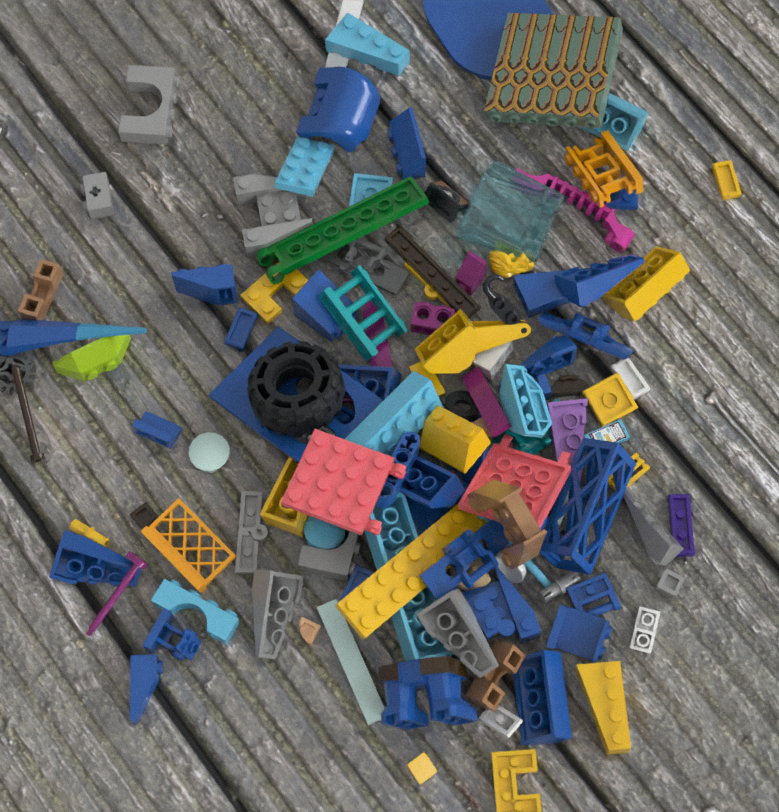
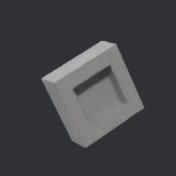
M665 569L656 589L676 598L685 578Z

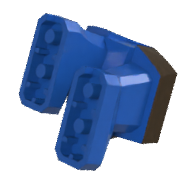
M439 656L378 667V682L384 684L387 706L381 712L382 724L399 729H415L428 726V714L416 704L417 691L426 690L429 699L431 720L449 725H461L478 721L476 708L461 699L460 681L469 679L466 665L460 660L448 656Z

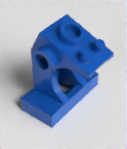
M164 608L142 646L145 651L153 654L159 645L173 652L171 655L176 659L183 661L185 658L191 661L201 644V641L197 638L198 634L188 628L184 632L172 626L170 623L174 616L171 611ZM174 634L182 638L177 646L169 644Z

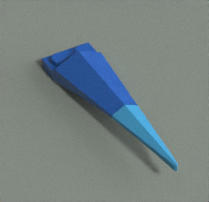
M31 319L0 321V356H11L41 347L78 340L145 334L147 329L142 327Z

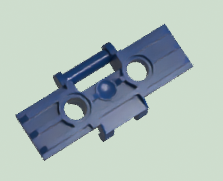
M578 311L573 319H562L547 312H544L538 318L541 325L620 359H627L633 353L634 349L616 342L608 335L611 325L596 322L581 315ZM585 325L595 329V331L590 333L583 330L582 326Z
M490 520L473 534L470 529H467L443 548L444 556L419 575L436 601L460 582L468 589L472 588L474 582L492 568L496 569L499 566L494 555L511 543L505 537V529L501 523ZM479 540H483L486 543V550L481 542L479 543ZM477 558H481L483 562H486L472 574L468 575L466 572L469 564ZM448 564L452 565L455 569V574L452 577L446 574V566Z

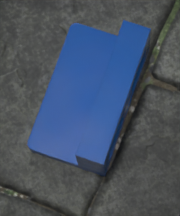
M148 411L144 413L141 420L135 419L132 425L136 434L169 449H172L182 430L181 426Z

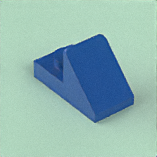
M625 189L610 194L611 202H603L610 209L637 210L638 194L636 195L633 190L632 194H628Z

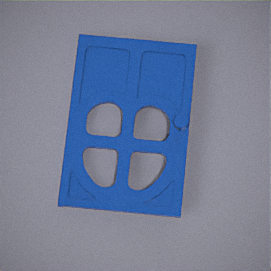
M277 327L209 394V398L261 435L263 440L269 441L299 464L307 444L298 442L296 437H291V434L282 436L274 433L273 429L265 428L253 412L247 391L249 374L255 368L254 364L260 356H265L267 350L274 346L276 348L283 346L285 342L299 343V340L282 328ZM341 370L345 393L350 396L355 405V417L348 424H341L333 418L332 423L327 428L334 432L336 437L345 439L384 400ZM304 377L287 380L280 386L278 392L284 395H298L296 386Z

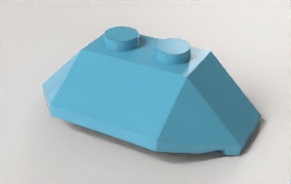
M506 364L503 370L499 396L503 411L512 426L509 430L522 436L542 438L552 425L543 390L534 378L527 373V369L524 366Z

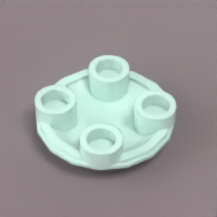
M212 432L198 435L189 446L191 463L196 468L209 473H214L217 469L221 468L227 462L230 454L228 442L223 436Z

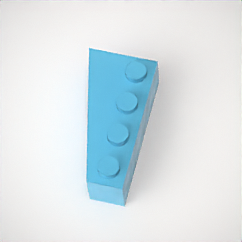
M348 12L325 39L326 52L332 54L335 52L341 54V57L348 59L349 57L358 60L359 63L376 66L377 69L397 76L410 63V50Z

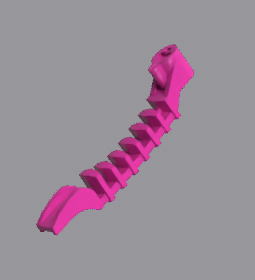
M516 168L514 181L525 191L533 195H540L545 192L548 186L550 188L546 193L547 199L551 200L555 190L559 192L557 195L558 201L561 202L564 195L568 196L567 203L569 205H572L574 200L578 202L576 205L578 210L586 206L585 212L587 216H590L594 211L596 213L594 216L596 222H599L601 218L605 220L603 228L607 230L608 234L604 242L617 252H625L634 237V233L617 222L615 209L611 210L605 203H603L604 207L599 208L596 202H592L588 192L579 190L577 186H571L568 181L564 182L558 176L553 177L550 174L534 176Z

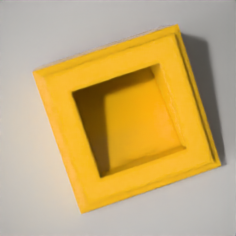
M425 752L407 764V769L419 785L438 772Z

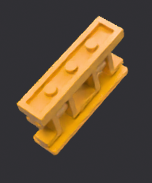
M608 130L601 132V139L598 137L594 138L595 146L582 151L576 145L573 146V150L570 146L565 147L566 155H564V160L567 166H571L574 176L580 179L583 189L589 192L592 202H596L599 208L604 207V201L607 203L611 202L610 194L625 189L628 194H632L633 190L636 195L643 192V177ZM608 165L611 169L598 175L594 171V169Z

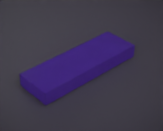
M669 494L670 532L684 548L676 557H694L690 495Z

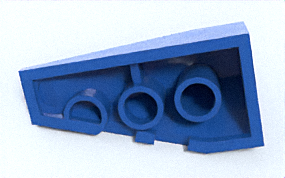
M630 254L609 259L608 264L592 263L590 268L579 270V267L571 268L555 274V279L569 302L579 307H585L590 302L599 299L645 261L642 257Z
M338 364L344 373L383 400L401 383L402 374L393 367Z

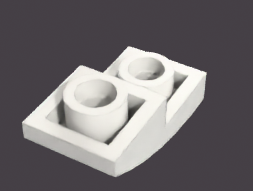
M639 606L629 648L651 654L661 612Z

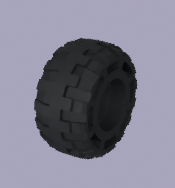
M290 341L283 343V346L270 348L265 356L259 357L254 364L255 368L249 374L247 391L253 412L265 428L273 429L274 433L282 436L291 434V437L294 438L302 437V434L307 433L312 435L315 429L326 428L332 423L333 416L338 415L343 406V398H345L342 372L332 355L330 356L325 349L316 344L311 346L310 343L305 341L292 344ZM306 377L313 380L312 385L298 395H284L278 392L280 386L289 379Z

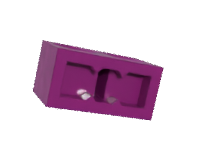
M415 302L410 332L431 335L444 324L438 320L441 318L448 320L455 314V309L446 305L435 306L428 302ZM420 315H426L427 318H426V319H420L419 316H420Z

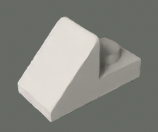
M498 705L495 712L486 709L479 717L482 723L495 730L504 741L523 722L522 719Z

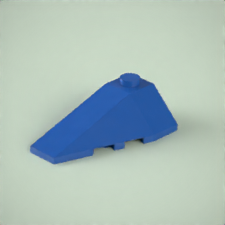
M555 336L550 338L548 342L519 366H524L527 369V373L536 379L538 375L544 373L546 375L574 364L577 347L567 336ZM500 381L499 384H498V391H499V393H500L501 381Z
M65 530L49 578L69 584L89 582L91 585H97L98 582L119 585L134 563L85 536ZM142 568L137 571L127 586L137 585Z

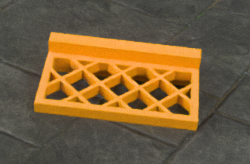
M180 498L169 506L149 527L146 525L140 531L201 594L207 589L206 586L237 557ZM180 505L184 509V518H173V511ZM161 522H169V533H159L155 528ZM173 522H184V533H172ZM197 522L199 524L198 533H187V523ZM183 536V547L174 548L172 546V537ZM187 536H198V547H187ZM202 536H211L213 538V547H201ZM186 551H198L197 562H188L186 560ZM201 551H213L212 562H201ZM216 551H226L230 555L224 562H216ZM212 565V573L204 579L200 575L201 566Z

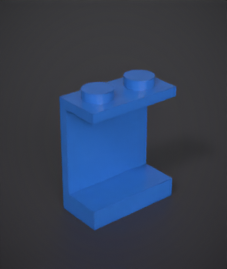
M560 604L546 647L558 648L596 663L597 659L602 660L605 652V647H602L604 638L609 639L613 627L609 626L610 620Z

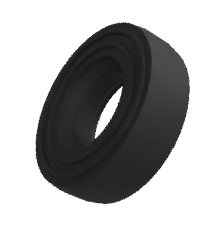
M454 391L445 399L444 409L469 422L476 420L480 415L469 391ZM464 403L469 405L470 409L460 410L455 407V404Z

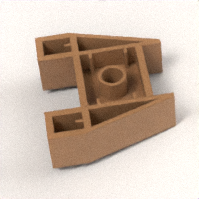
M494 479L467 495L469 498L468 502L477 513L492 507L494 518L505 529V537L510 542L512 541L511 545L500 551L503 563L512 570L539 555L547 532L545 529L540 530L519 494L522 491L521 487Z

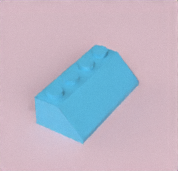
M609 93L602 128H579L600 138L601 132L608 130L622 149L629 151L641 132L649 112Z

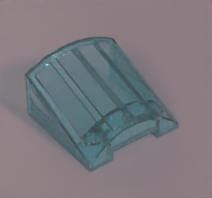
M494 160L483 173L463 215L455 238L507 254L513 253L517 257L524 253L530 261L537 262L555 214L559 211L565 195L498 160Z

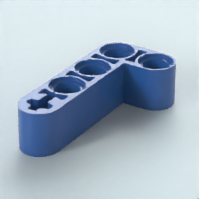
M410 431L404 433L391 457L395 458L394 464L399 463L406 466V474L403 479L397 478L394 480L390 479V477L395 476L388 475L380 493L387 494L388 496L380 495L376 502V507L386 509L393 504L419 454L420 436L417 433Z

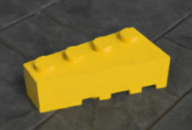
M289 457L260 512V516L266 524L303 538L304 524L308 515L281 505V500L298 466V463Z

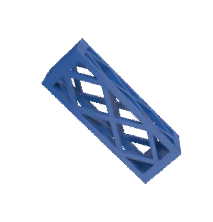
M589 438L582 439L571 465V473L559 493L545 526L547 533L539 552L555 568L591 575L636 465V462L619 443ZM587 464L586 485L580 490L578 472ZM613 474L615 492L607 498L608 477ZM569 491L568 502L562 507ZM575 504H576L577 510H576L575 515H574V509H575ZM611 505L607 517L605 519V511ZM567 512L566 533L560 538L558 520ZM593 522L595 540L586 548L588 526ZM565 556H570L571 561L565 560Z

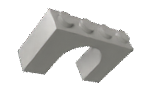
M129 65L126 80L129 92L152 93L160 97L162 103L156 112L148 116L121 115L119 126L121 142L167 145L168 137L171 138L172 136L170 122L174 120V109L172 108L173 104H176L177 101L175 87L179 86V76L176 75L175 68Z
M349 531L347 540L338 548L331 550L302 545L298 561L299 571L348 581L356 566V563H353L354 555L358 556L361 543H358L359 534Z

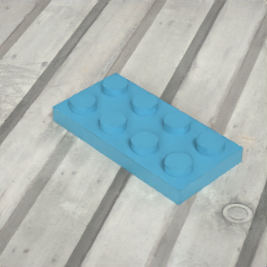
M297 137L275 181V188L313 197L334 153L335 145Z

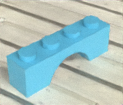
M164 579L151 600L152 604L160 610L165 608L171 611L173 615L183 609L200 611L207 618L206 631L208 635L228 645L240 625L237 618L238 615L229 609L224 611L218 608L219 605L213 600L208 599L205 601L201 599V595L192 589L187 591L181 588L182 585L173 579L171 581Z

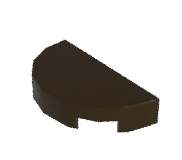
M568 374L561 376L554 382L551 387V398L583 395L582 391L590 387L588 383L578 378L579 376Z

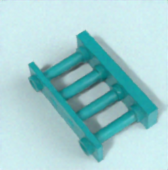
M359 265L350 272L353 276L352 279L336 290H332L329 286L317 297L366 362L378 353L377 345L394 333L397 337H400L408 329L404 321L396 315L371 281L368 272ZM359 284L365 294L348 307L344 306L340 297ZM371 301L377 311L361 323H357L352 317V313ZM383 317L389 327L370 340L364 333V330Z

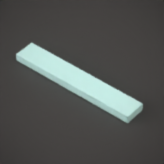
M337 599L318 606L317 610L369 726L381 720V712L385 708L346 619L335 607L338 603Z

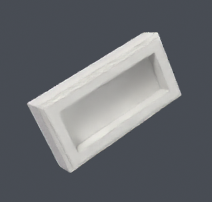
M629 358L622 359L610 366L613 374L619 373L634 400L650 391V387Z

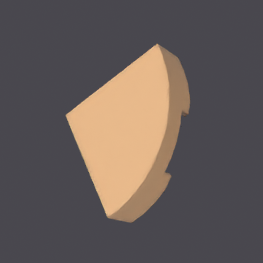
M301 617L299 623L301 636L307 644L312 646L321 625Z

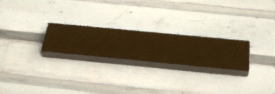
M400 226L384 238V241L452 309H455V312L461 309L468 318H471L480 310L481 306Z

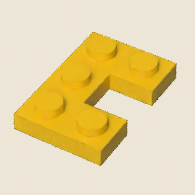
M295 270L285 275L282 282L272 284L265 273L246 289L240 297L255 313H258L261 319L269 324L282 313V308L271 297L283 286L295 296L307 283L308 279L298 270Z
M536 749L491 752L496 812H542L540 794L518 795L516 774L538 772Z

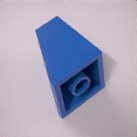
M317 270L292 298L294 315L332 343L335 338H340L344 332L317 296L329 286L332 290H336L338 287L321 271ZM345 294L340 297L341 302L346 307L353 303ZM357 310L352 313V317L355 320L357 318Z

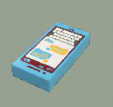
M621 419L584 435L585 438L617 442L619 444L630 439V435Z

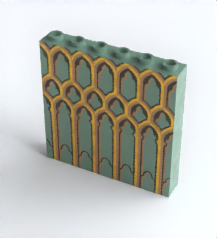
M507 13L484 109L487 120L494 123L510 122L512 124L528 123L530 125L578 126L589 129L602 128L623 30L620 17Z

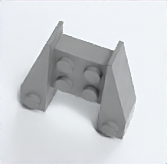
M256 174L233 177L238 206L258 202L261 227L242 230L247 258L255 257L258 250L267 248L313 225L312 218L303 220L300 218L297 196L302 194L275 188L277 177Z

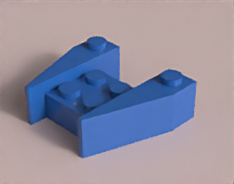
M498 567L494 569L493 574L496 582L462 593L464 598L468 600L485 591L502 620L509 619L514 623L519 644L540 638L542 631L534 611Z

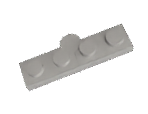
M241 492L236 574L254 575L255 569L258 568L259 542H264L268 538V530L266 526L261 524L260 516L263 492Z

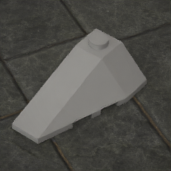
M459 589L450 591L416 614L427 633L439 640L444 645L443 647L454 653L479 678L499 666L471 607Z

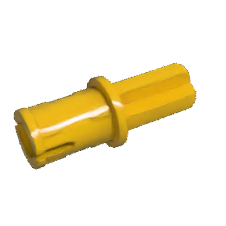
M74 519L70 523L69 529L74 533L85 536L107 547L110 539L95 531L94 527L90 528L78 519Z

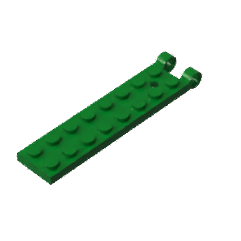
M412 176L267 248L258 250L256 259L261 266L267 267L273 263L275 257L280 264L269 267L266 275L272 284H278L283 281L285 275L428 204V198Z

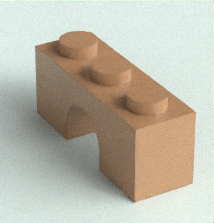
M40 259L33 275L35 281L31 295H24L18 309L21 319L44 320L63 277L59 264Z
M496 640L491 648L499 666L481 678L476 675L465 694L478 707L494 712L505 694L497 686L499 679L506 673L516 674L526 657L514 644Z

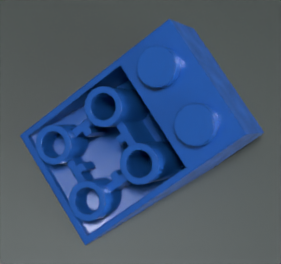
M219 264L215 267L201 266L197 269H179L176 272H171L175 289L178 293L218 306L238 303L232 264Z

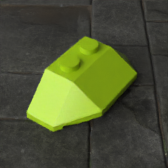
M130 335L102 337L66 354L59 360L52 362L58 374L81 381L95 379L100 373L114 370L121 364L131 337Z

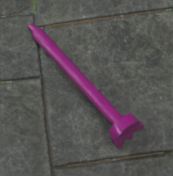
M129 551L125 556L134 563L88 627L89 630L86 633L88 636L93 631L95 632L140 568L145 570L148 566L146 561L133 552Z

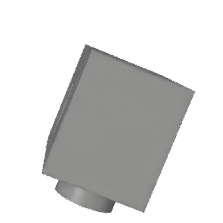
M101 172L84 175V183L80 184L82 195H86V201H83L85 213L89 212L91 219L114 215L107 173Z

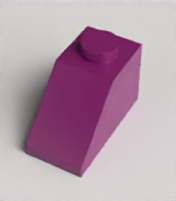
M469 251L455 276V282L470 296L485 279L486 261L472 251Z

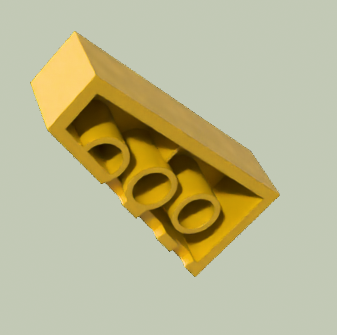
M620 661L576 664L574 671L579 679L583 695L588 703L591 716H593L606 755L629 753L631 742Z

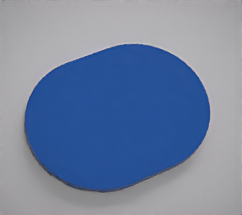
M423 0L426 20L450 58L464 71H468L477 75L478 78L486 80L492 79L507 13L553 15L545 0Z

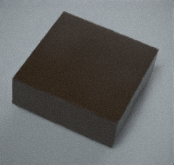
M147 502L129 514L141 530L146 525L149 527L159 517Z

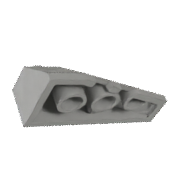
M626 487L623 496L644 545L650 552L649 558L655 564L660 563L666 566L684 548L635 494Z
M255 569L252 585L256 657L276 659L285 637L284 630L287 622H291L293 617L291 613L294 605L298 604L301 598L304 576Z

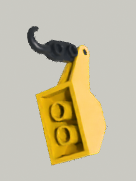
M493 274L488 276L484 280L483 291L488 298L491 309L502 321H470L460 309L415 348L422 365L431 374L460 373L462 370L470 367L475 360V354L530 334L531 328L525 320H520L521 314L505 295L495 292L490 288V283L493 280L499 279L504 281L501 275Z

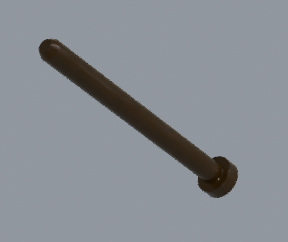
M13 365L11 370L32 451L30 460L31 462L41 461L45 459V455L40 452L20 367Z

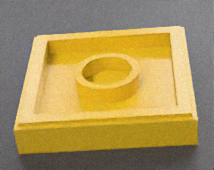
M618 372L582 391L584 398H588L587 403L601 427L638 409Z

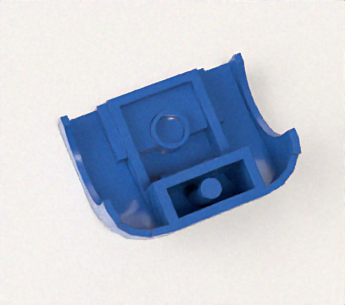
M347 67L319 68L314 81V85L317 87L308 116L301 117L296 133L300 137L308 139L313 136L329 138L338 143L346 152H353L362 140L366 141L381 96L378 89L366 76Z

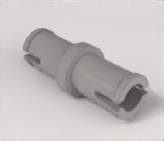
M571 571L560 579L556 578L551 585L539 591V597L548 594L541 599L542 602L548 603V601L559 594H565L566 588L581 581L579 576L571 580L572 577L577 575V572Z

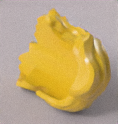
M507 249L489 252V264L492 272L504 278H511L515 275H520V273L529 272L534 268V262H530V259L524 253L520 255L518 250L513 251L509 255H507Z

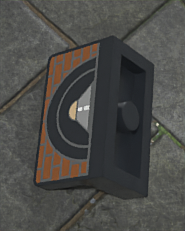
M442 180L431 182L424 192L429 201L428 205L449 222L454 221L459 211L470 204Z

